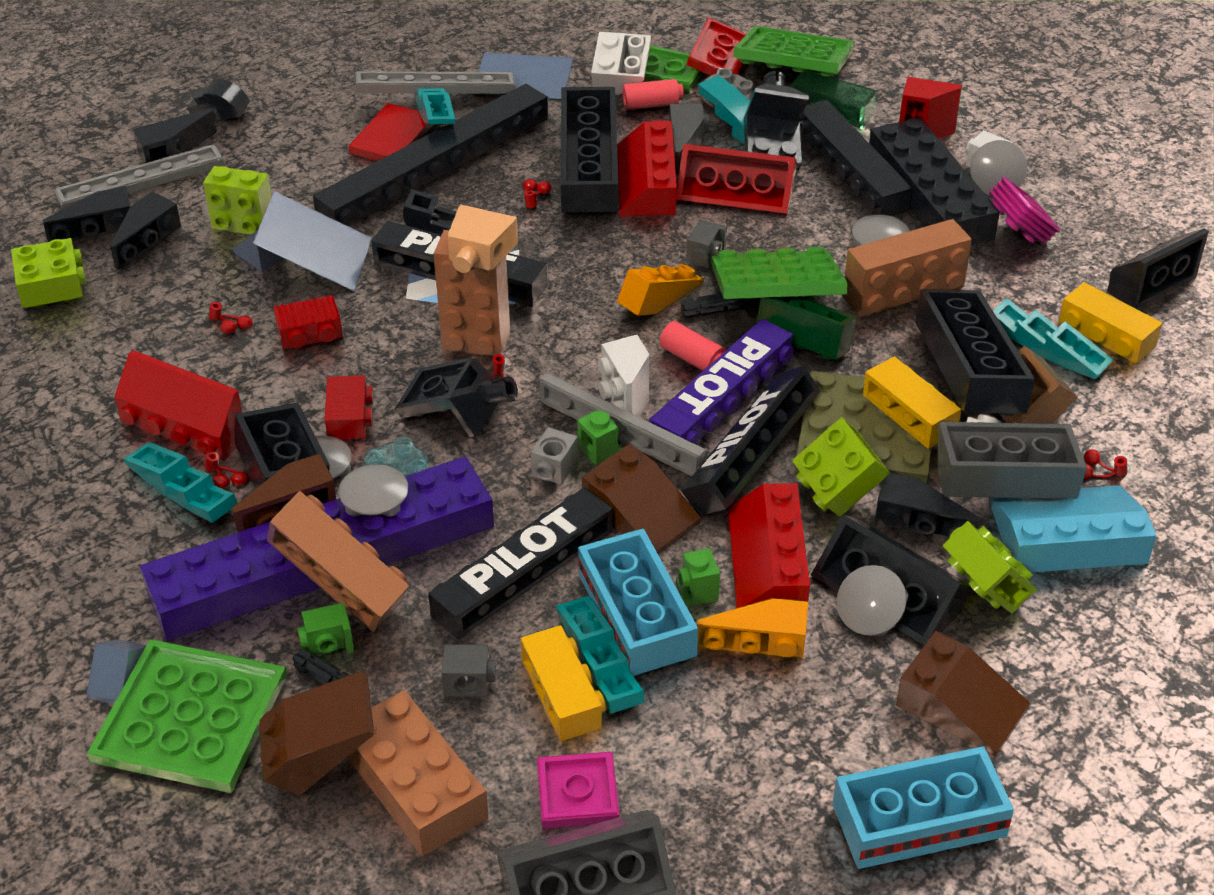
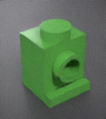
M598 409L577 420L578 449L596 466L622 449L618 444V426L610 419L607 412Z
M710 548L683 553V568H678V577L675 582L686 607L719 601L720 572Z
M344 602L301 612L304 626L297 627L301 649L308 647L309 651L315 655L345 648L347 654L354 652L351 628Z

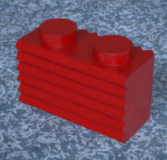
M332 295L328 297L323 296L322 298L317 297L316 299L311 298L310 301L306 299L304 302L299 301L298 303L275 305L273 308L276 328L283 350L343 338L341 318Z
M366 375L327 377L324 416L327 436L343 441L346 439L351 441L353 438L355 440L359 438L364 440L367 427L373 426L372 407H368V405L374 404L373 386H367Z

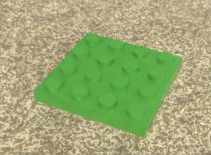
M754 26L734 47L733 58H739L740 62L745 64H755L758 61L766 63V66L771 68H781L783 65L792 67V70L796 72L815 70L822 76H834V74L839 73L854 51L855 41Z
M808 247L807 251L779 248L777 252H766L764 249H750L748 253L736 254L734 250L719 251L717 256L711 257L712 269L724 299L847 294L846 279L829 251L823 247Z
M150 639L87 752L89 762L232 793L259 737V720L266 712L272 709L287 678L286 667Z

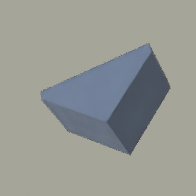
M255 232L232 250L237 256L258 270L264 271L283 258L253 244L257 232Z
M119 639L95 643L86 694L87 698L114 704L146 645Z

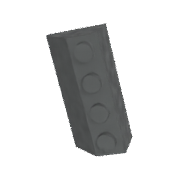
M938 423V476L944 496L1078 499L1087 467L1071 424Z
M649 810L496 851L506 895H676L660 820L657 815Z

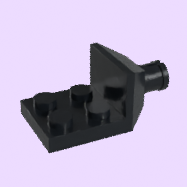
M772 71L764 76V84L754 89L744 116L745 151L795 157L797 161L796 170L799 171L802 164L800 120L809 97L793 87L785 86V75L781 72L778 73V81H776V71Z
M475 357L420 368L395 407V411L400 418H406L411 416L420 417L426 413L444 412L451 409L469 437H474L492 416L499 403L515 401V397L518 395V388L515 380L510 376L493 380Z

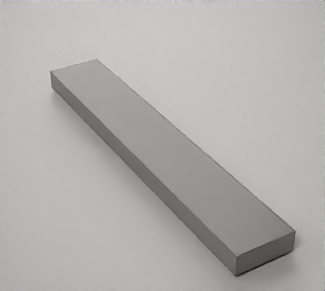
M355 72L356 93H418V89L444 88L445 92L507 94L516 89L512 72Z
M212 144L54 189V193L63 210L97 191L126 186L127 193L130 194L212 170L214 166H225V163L216 145Z
M547 372L539 378L540 402L576 420L598 409L607 412L610 419L618 426L619 441L627 445L631 444L639 451L690 476L705 461L706 449Z

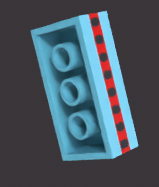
M644 528L578 547L579 577L590 598L614 629L615 642L627 657L630 673L633 676L697 657L698 627Z
M984 746L836 777L832 803L858 869L1007 837L1014 808Z

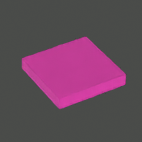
M613 752L537 757L542 829L593 825L620 817Z

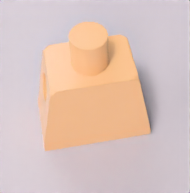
M460 204L448 233L449 259L453 262L454 268L461 273L469 272L472 267L484 270L494 269L518 243L517 217Z

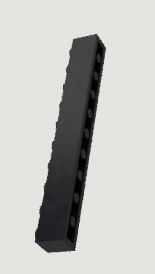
M524 84L455 120V124H448L314 194V209L349 227L407 196L411 189H420L547 120L548 96L530 85Z

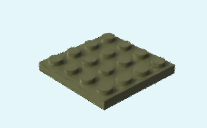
M811 372V377L821 392L804 412L796 456L839 418L843 417L858 430L890 473L917 478L927 484L931 448H926L863 396L864 377L828 372Z

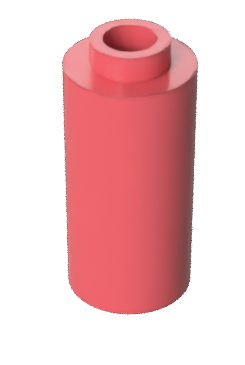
M676 79L623 84L622 96L625 111L669 107L670 104H679V100H683V86L678 84Z
M672 321L665 327L659 342L661 348L702 371L727 350L677 321Z

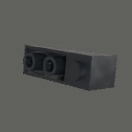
M208 108L135 128L133 132L137 151L145 164L190 151L214 135L217 129L213 109Z
M126 186L97 191L43 219L48 242L68 238L75 241L116 233L131 207Z
M152 191L131 205L110 244L115 269H121L181 227L177 203Z
M893 473L884 478L877 501L876 524L949 539L951 533L963 526L967 521L979 529L980 518L920 479Z

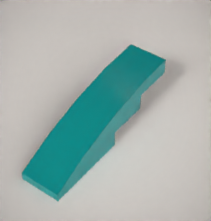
M720 75L699 83L698 94L715 105V115L731 125L732 136L745 144L744 116L750 101Z
M444 88L418 89V93H414L419 113L425 123L455 124L456 119L449 93L445 92Z
M1008 298L993 310L1011 339L1022 346L1025 345L1039 356L1066 369L1097 379L1114 360L1066 321L1057 327L1036 309L1028 315Z
M148 442L123 459L129 468L166 497L212 523L238 504L234 493L214 486L211 476L190 467L187 457Z
M590 596L556 605L557 613L568 637H573L579 653L578 658L581 664H587L591 673L592 684L596 691L599 690L610 714L645 703L643 689L630 673L629 661L615 642L614 629Z

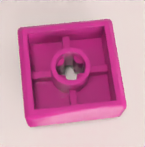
M1002 177V181H998V186H993V190H989V194L994 199L992 203L1000 211V214H1007L1005 222L1016 232L1020 228L1023 229L1021 231L1022 235L1031 243L1037 240L1041 244L1047 245V240H1051V236H1056V232H1060L1059 226L1038 202L1007 177Z

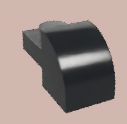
M214 79L207 89L200 90L193 95V100L188 105L187 110L189 113H194L212 108L218 121L241 116L250 100L246 93L236 84L224 79Z
M411 189L404 205L403 219L406 226L442 235L444 230H450L457 212L437 206L439 197Z

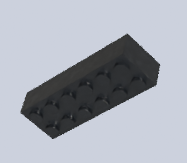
M561 87V212H618L615 87Z
M920 117L870 129L869 144L912 187L910 210L923 227L954 219L972 239L971 245L995 240L1000 211Z
M921 289L915 323L962 411L971 415L983 413H999L1005 416H1011L1015 413L1027 414L1035 378L981 291Z

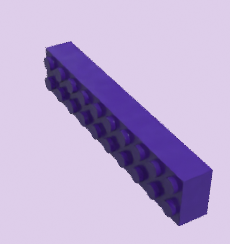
M466 456L405 476L408 483V493L400 504V511L393 516H385L383 514L351 516L345 511V506L340 498L323 504L325 507L324 512L333 520L338 518L345 522L352 530L351 535L361 544L367 542L375 548L380 555L378 559L385 565L494 528L492 498ZM270 522L139 565L148 598L166 641L185 636L321 587L267 542Z

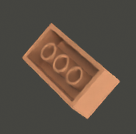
M954 219L849 248L845 270L847 294H843V297L856 313L862 317L919 300L921 289L952 290L962 287L965 284L972 239Z
M444 230L434 251L442 349L486 356L503 355L510 336L506 256L492 270L472 267L469 272L461 273L454 268L453 262L449 259V230Z
M299 491L270 521L267 542L338 603L344 602L346 610L374 633L402 602L409 588V585L405 582L407 580L406 576L395 566L391 565L388 567L379 560V553L367 542L361 544L351 535L352 530L345 522L338 518L333 520L324 512V505L312 495L307 497Z
M405 690L371 708L374 735L347 758L422 857L489 818L486 790Z

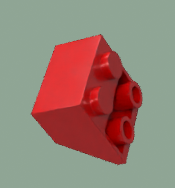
M908 77L902 94L899 122L920 117L938 139L954 134L962 85Z

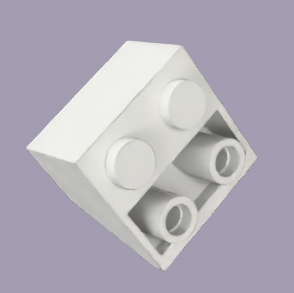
M599 32L591 71L593 87H615V95L622 94L623 84L642 82L646 72L651 35Z
M638 335L601 344L602 358L598 359L599 370L602 374V381L598 383L601 398L640 417L649 402V353Z

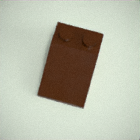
M628 444L582 476V488H587L613 508V528L621 534L644 528L657 554L701 523V517L658 465L631 444Z
M317 454L285 465L232 507L236 531L240 532L270 522L299 491L307 497L309 495L314 496L322 504L336 500L334 480L321 455Z
M935 631L901 676L896 706L975 747L984 746L987 753L996 757L1028 710L1030 702L970 647Z
M360 671L283 699L259 720L264 782L294 794L302 795L374 735L367 673Z

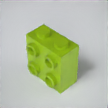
M214 166L203 182L211 228L252 235L259 230L272 197L269 175L252 170L246 171L225 166Z
M71 238L56 239L46 243L24 245L11 249L15 283L22 308L38 307L43 304L69 301L83 297L81 285L87 284L82 255L80 249H74Z
M843 417L839 418L792 460L799 470L796 474L797 478L807 489L812 488L816 493L812 497L816 504L824 512L830 509L839 517L890 474L889 470L858 430Z
M967 521L963 526L955 529L949 539L942 545L951 555L947 561L961 575L964 574L970 581L968 584L980 597L985 598L996 609L1003 606L1010 613H1014L1038 590L1029 581L1033 574L1010 554L1011 551L1000 539L995 537L984 526L978 530Z

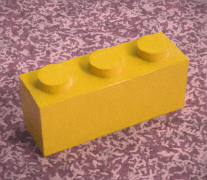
M1085 282L1063 299L1059 323L1062 324L1066 321L1083 336L1135 364L1157 346L1162 322Z
M895 356L865 372L863 396L926 448L930 449L938 444L939 422L960 421L961 408Z
M561 625L521 637L522 663L559 741L562 742L601 729L602 712L606 711L605 701L599 690L594 691L591 685L592 677L586 663H580L578 648L573 637L567 638Z

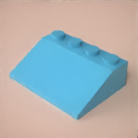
M1120 485L1081 488L1078 499L989 498L1003 543L1011 551L1010 554L1016 560H1019L1031 573L1149 564L1157 535L1147 511Z

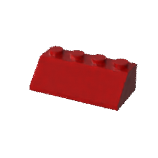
M655 120L653 122H643L617 144L619 216L676 215L677 187L672 121Z
M683 144L676 200L788 214L795 182L796 158Z
M134 350L128 354L114 396L121 421L147 430L153 435H159L172 440L179 445H185L200 451L204 455L210 451L217 452L219 459L225 461L237 449L234 444L235 414L242 413L237 389Z
M762 484L728 507L736 609L772 598L809 601L810 580L798 484Z

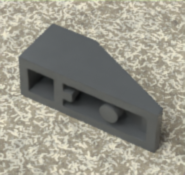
M702 103L670 104L669 121H672L676 174H679L683 144L700 146L703 142L704 130H709L708 114H703Z

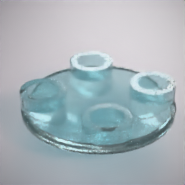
M400 437L395 442L371 449L364 455V466L386 465L397 469L404 476L430 468L427 455L419 447L413 445V441L407 437Z

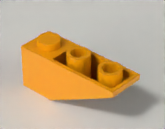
M679 264L678 267L661 265L660 268L642 266L641 269H628L617 303L637 316L657 314L703 284L704 279L696 275L692 267L684 264Z
M772 598L698 619L697 647L711 650L738 651L749 654L758 653L803 658L808 602Z

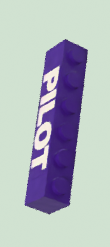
M761 319L649 419V422L698 445L700 440L709 432H713L727 415L733 414L741 402L746 398H750L764 381L770 380L780 366L790 361L793 355V333Z

